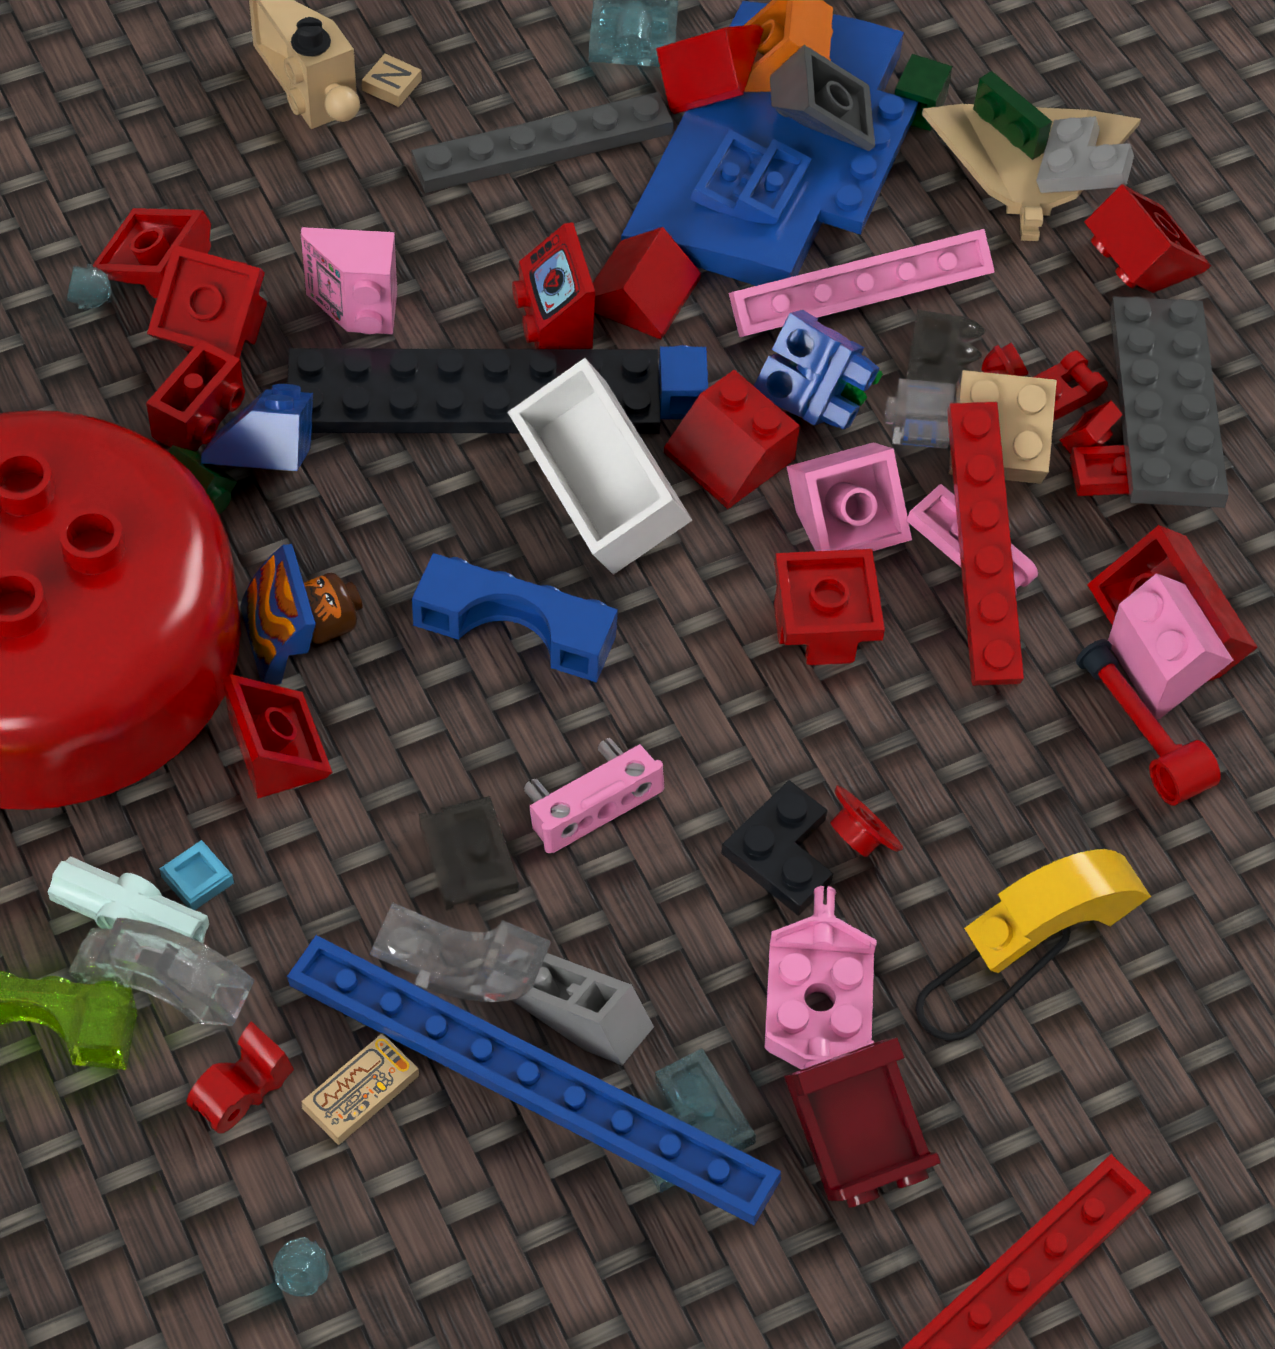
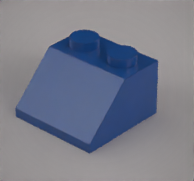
M276 384L272 386V390L266 389L215 434L201 454V463L298 471L311 448L313 393L301 392V387L293 384Z

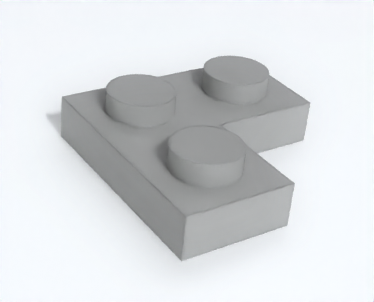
M1096 116L1054 120L1036 179L1040 193L1118 188L1121 184L1126 186L1134 159L1131 144H1104L1096 146L1100 131Z

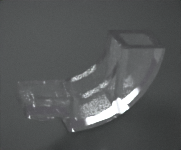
M392 902L369 955L417 975L414 984L426 989L465 1000L502 1002L517 999L531 990L551 941L504 920L501 921L496 929L488 932L463 931L441 924Z
M117 918L112 929L91 928L81 943L79 952L68 971L80 984L123 986L149 993L174 1006L193 1023L228 1026L234 1025L255 981L228 958L188 936L152 923L127 918Z

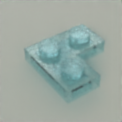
M702 1048L655 1072L656 1083L676 1114L677 1119L740 1151L756 1144V1134ZM647 1171L660 1193L675 1186Z

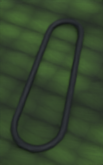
M1070 926L1063 929L1060 941L968 1028L955 1033L939 1031L926 1019L923 1006L926 997L931 991L981 956L977 949L925 986L918 995L915 1008L918 1021L925 1031L939 1039L954 1041L962 1040L972 1035L1065 947L1070 939Z

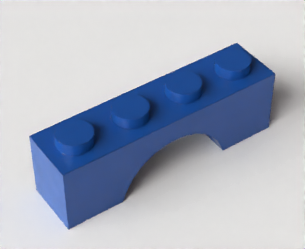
M433 553L412 597L413 626L459 640L468 631L484 623L493 621L518 623L534 631L544 641L550 655L551 669L593 682L598 681L616 638L618 609L609 607L596 599L586 600L563 593L550 585L540 586L520 580L504 571L494 572L474 566L458 557L448 558Z

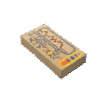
M382 1033L302 1100V1109L340 1145L418 1078L419 1068Z

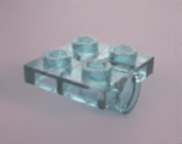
M594 0L588 62L660 67L656 48L675 43L678 0Z

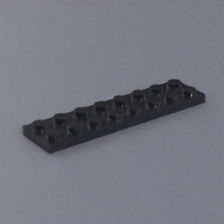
M289 348L287 384L300 386L301 392L313 393L311 433L520 434L508 411L586 358L605 379L639 434H660L658 349Z

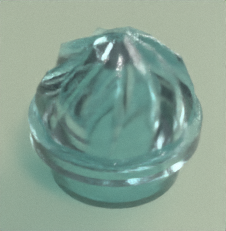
M87 263L86 268L74 265L66 301L79 304L78 308L83 310L84 308L100 307L109 298L112 290L106 273L93 267L92 264Z
M299 1237L288 1241L276 1253L273 1261L277 1286L284 1292L294 1296H310L317 1292L319 1285L326 1281L329 1273L326 1250L320 1248L316 1240L310 1241L307 1237Z

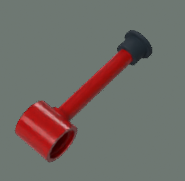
M1100 639L1084 648L1078 655L1076 664L1081 669H1087L1095 680H1102L1160 756L1152 760L1149 766L1150 777L1159 796L1167 804L1175 806L1217 786L1220 783L1221 774L1218 762L1212 751L1200 740H1194L1186 745H1176L1117 669L1119 662L1110 651L1112 648L1111 643L1107 639Z

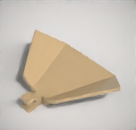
M974 104L923 108V117L987 194L1006 205V214H1020L1021 241H1039V227H1042L1043 215L1050 216L1052 208L1072 201L1082 193L1083 190L1040 193L1036 179L1044 153L1032 160L1019 148L1013 146L991 124L984 121L973 110ZM1036 107L1052 121V125L1054 120L1096 116L1100 128L1096 146L1123 144L1139 126L1141 120L1139 118L1093 110Z

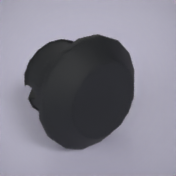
M305 17L297 22V30L292 35L291 45L298 54L317 56L326 52L330 47L331 39L329 34L322 28L323 24L319 19Z

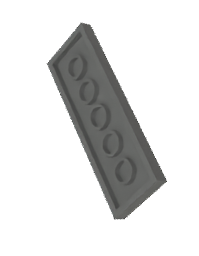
M1113 296L1110 313L1120 410L1123 414L1121 420L1130 503L1225 508L1229 493L1203 301Z

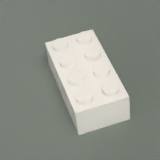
M586 358L508 411L509 416L590 551L613 575L692 521V518L609 385Z

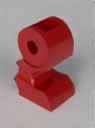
M252 1021L242 1032L237 1042L241 1047V1058L236 1063H216L210 1066L194 1084L187 1097V1105L193 1110L199 1111L219 1134L233 1128L245 1116L251 1105H260L263 1097L269 1091L279 1089L286 1078L294 1071L286 1053Z

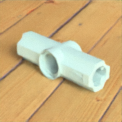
M71 856L66 861H61L57 866L47 891L51 901L94 919L104 932L117 940L133 943L138 938L186 960L197 954L204 942L205 934L209 927L207 915L163 897L160 891L148 880L132 873H124L119 878Z

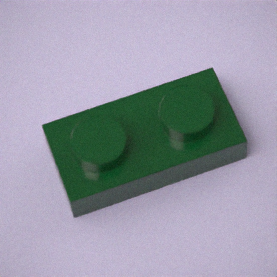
M993 71L979 78L973 110L984 121L991 124L1004 135L1013 146L1019 148L1032 160L1043 154L1048 142L1052 121Z

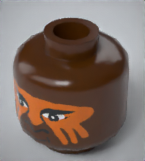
M326 573L304 582L315 620L312 643H323L355 629L357 623L356 611L362 609L363 606L358 590L353 582L344 584L343 580L335 573Z

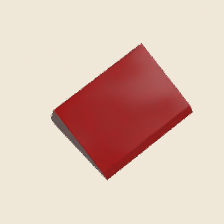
M760 24L724 27L656 48L669 109L673 114L744 94L764 31Z
M664 227L621 240L593 282L595 289L594 313L662 340L701 279V272Z
M232 674L227 675L223 679L229 720L257 799L325 779L333 773L303 692Z

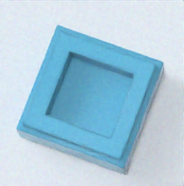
M202 840L159 868L162 879L181 901L193 910L198 909L234 884L233 875Z

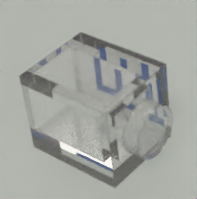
M899 378L896 397L887 396L884 424L893 425L892 444L947 449L949 443L947 409L950 403H954L955 384Z

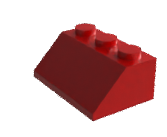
M1161 525L1155 527L1087 584L1109 622L1113 625L1119 604L1156 573L1184 583L1234 660L1208 681L1223 676L1258 648L1187 536Z

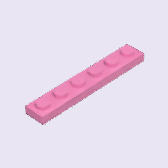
M985 229L734 291L729 293L739 337H744L783 327L791 312L804 310L818 318L991 274L995 271Z

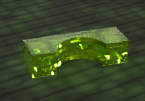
M0 971V1025L17 1021L42 1024L55 1031L64 1040L73 1065L127 1069L137 1017V1008L132 988L124 987L113 981H98L95 984L72 983L68 979L59 976H46L41 980L18 978L12 973Z

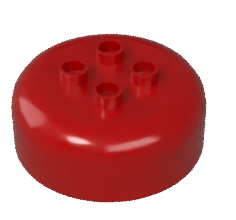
M29 410L0 413V809L33 810L57 808L99 798L136 783L178 755L201 732L225 696L223 679L229 674L233 675L235 671L241 637L239 602L231 549L221 518L203 486L191 471L173 454L133 430L102 419L61 411Z

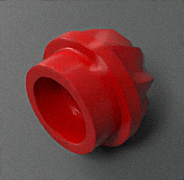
M1012 342L1002 348L999 345L994 346L983 360L982 372L1015 376L1029 375Z

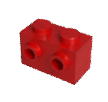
M200 340L146 402L152 438L169 447L173 445L192 451H197L202 444L209 443L214 437L220 422L229 412L236 411L244 399L245 388L243 387L240 359Z

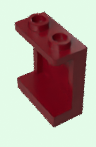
M897 1037L882 1039L784 1076L828 1201L846 1200L849 1208L862 1205L880 1197L877 1190L878 1187L896 1181L898 1188L914 1185L929 1178L927 1168L941 1163L938 1153L930 1152L927 1148L896 1061L905 1057Z

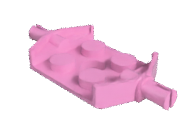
M824 886L814 889V914L811 917L772 931L770 938L764 1048L769 1053L801 1070L874 1043V1040H872V1010L876 939L834 916L836 890L827 886L825 904H823ZM815 992L824 993L832 1000L833 1007L827 1011H815L806 1004L805 998Z

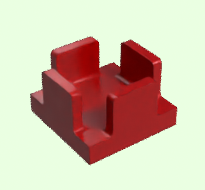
M173 245L147 334L153 338L174 343L189 352L200 340H203L240 358L244 342L255 345L266 310L267 301L259 295L265 272L258 267Z
M872 549L776 553L774 566L777 587L774 611L779 644H806V664L826 665L853 663L858 643L863 641H883L885 627Z

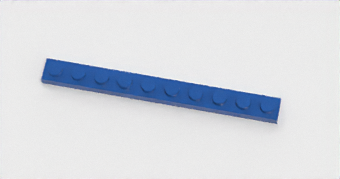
M317 935L287 975L289 985L294 989L383 1033L387 1037L754 1226L781 1181L780 1170Z

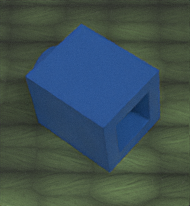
M686 345L660 347L658 367L660 419H683L698 396L708 389L706 347H689Z

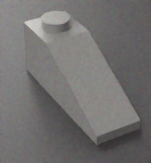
M518 943L486 979L492 988L583 1050L620 1065L626 1062L654 1028L631 984L522 943Z

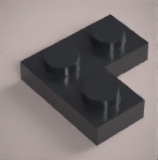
M788 780L722 844L721 854L799 916L814 901V889L824 886L825 890L832 883L833 872L800 847L826 820L827 809Z

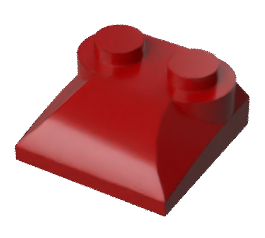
M133 208L89 270L94 277L131 284H142L151 297L157 298L173 245L208 254L211 248V222L204 210Z

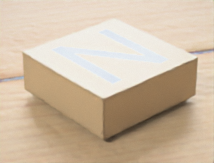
M384 54L362 79V91L399 107L422 81L421 69L388 54Z

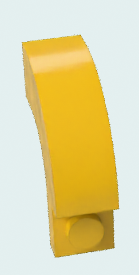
M1107 849L1090 850L1054 861L1019 879L997 894L1001 900L998 904L964 929L988 968L993 972L999 973L1051 935L1084 921L1094 920L1112 926L1151 896L1124 855Z

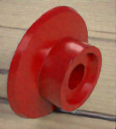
M836 786L835 794L844 808L830 821V824L854 850L864 857H868L880 843L896 852L903 850V846L897 837L864 803L843 787Z

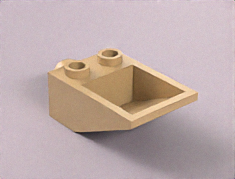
M249 0L253 46L286 92L287 100L295 115L301 114L311 129L334 120L345 122L353 119L360 108V100L356 92L354 48L336 23L294 0ZM305 17L319 19L323 24L322 28L330 36V47L320 55L303 56L292 48L291 38L297 30L296 24Z

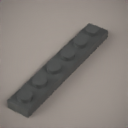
M655 92L412 149V163L424 192L428 193L673 134V120L660 93Z

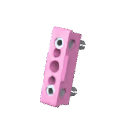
M607 738L605 742H600L598 751L608 762L549 794L537 779H532V784L528 781L524 791L534 802L529 805L532 829L544 842L545 852L555 853L663 792L664 775L662 761H655L640 744L623 753L612 739Z

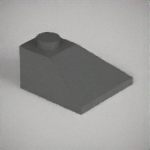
M803 45L770 75L771 104L779 114L784 117H790L805 127L864 150L870 151L875 147L870 87L867 83L806 45Z

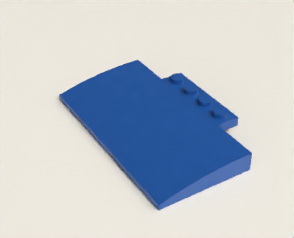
M742 1L729 27L743 26L768 3ZM833 14V34L829 57L831 62L867 83L870 87L875 147L870 151L864 150L805 127L790 117L782 116L772 107L771 92H744L743 95L685 111L621 235V240L664 227L696 267L758 286L798 276L822 223L861 235L917 111L918 102L884 92L900 58L904 32L867 21ZM729 129L765 148H768L772 139H775L812 158L808 169L776 225L746 221L719 213L690 200L695 186Z

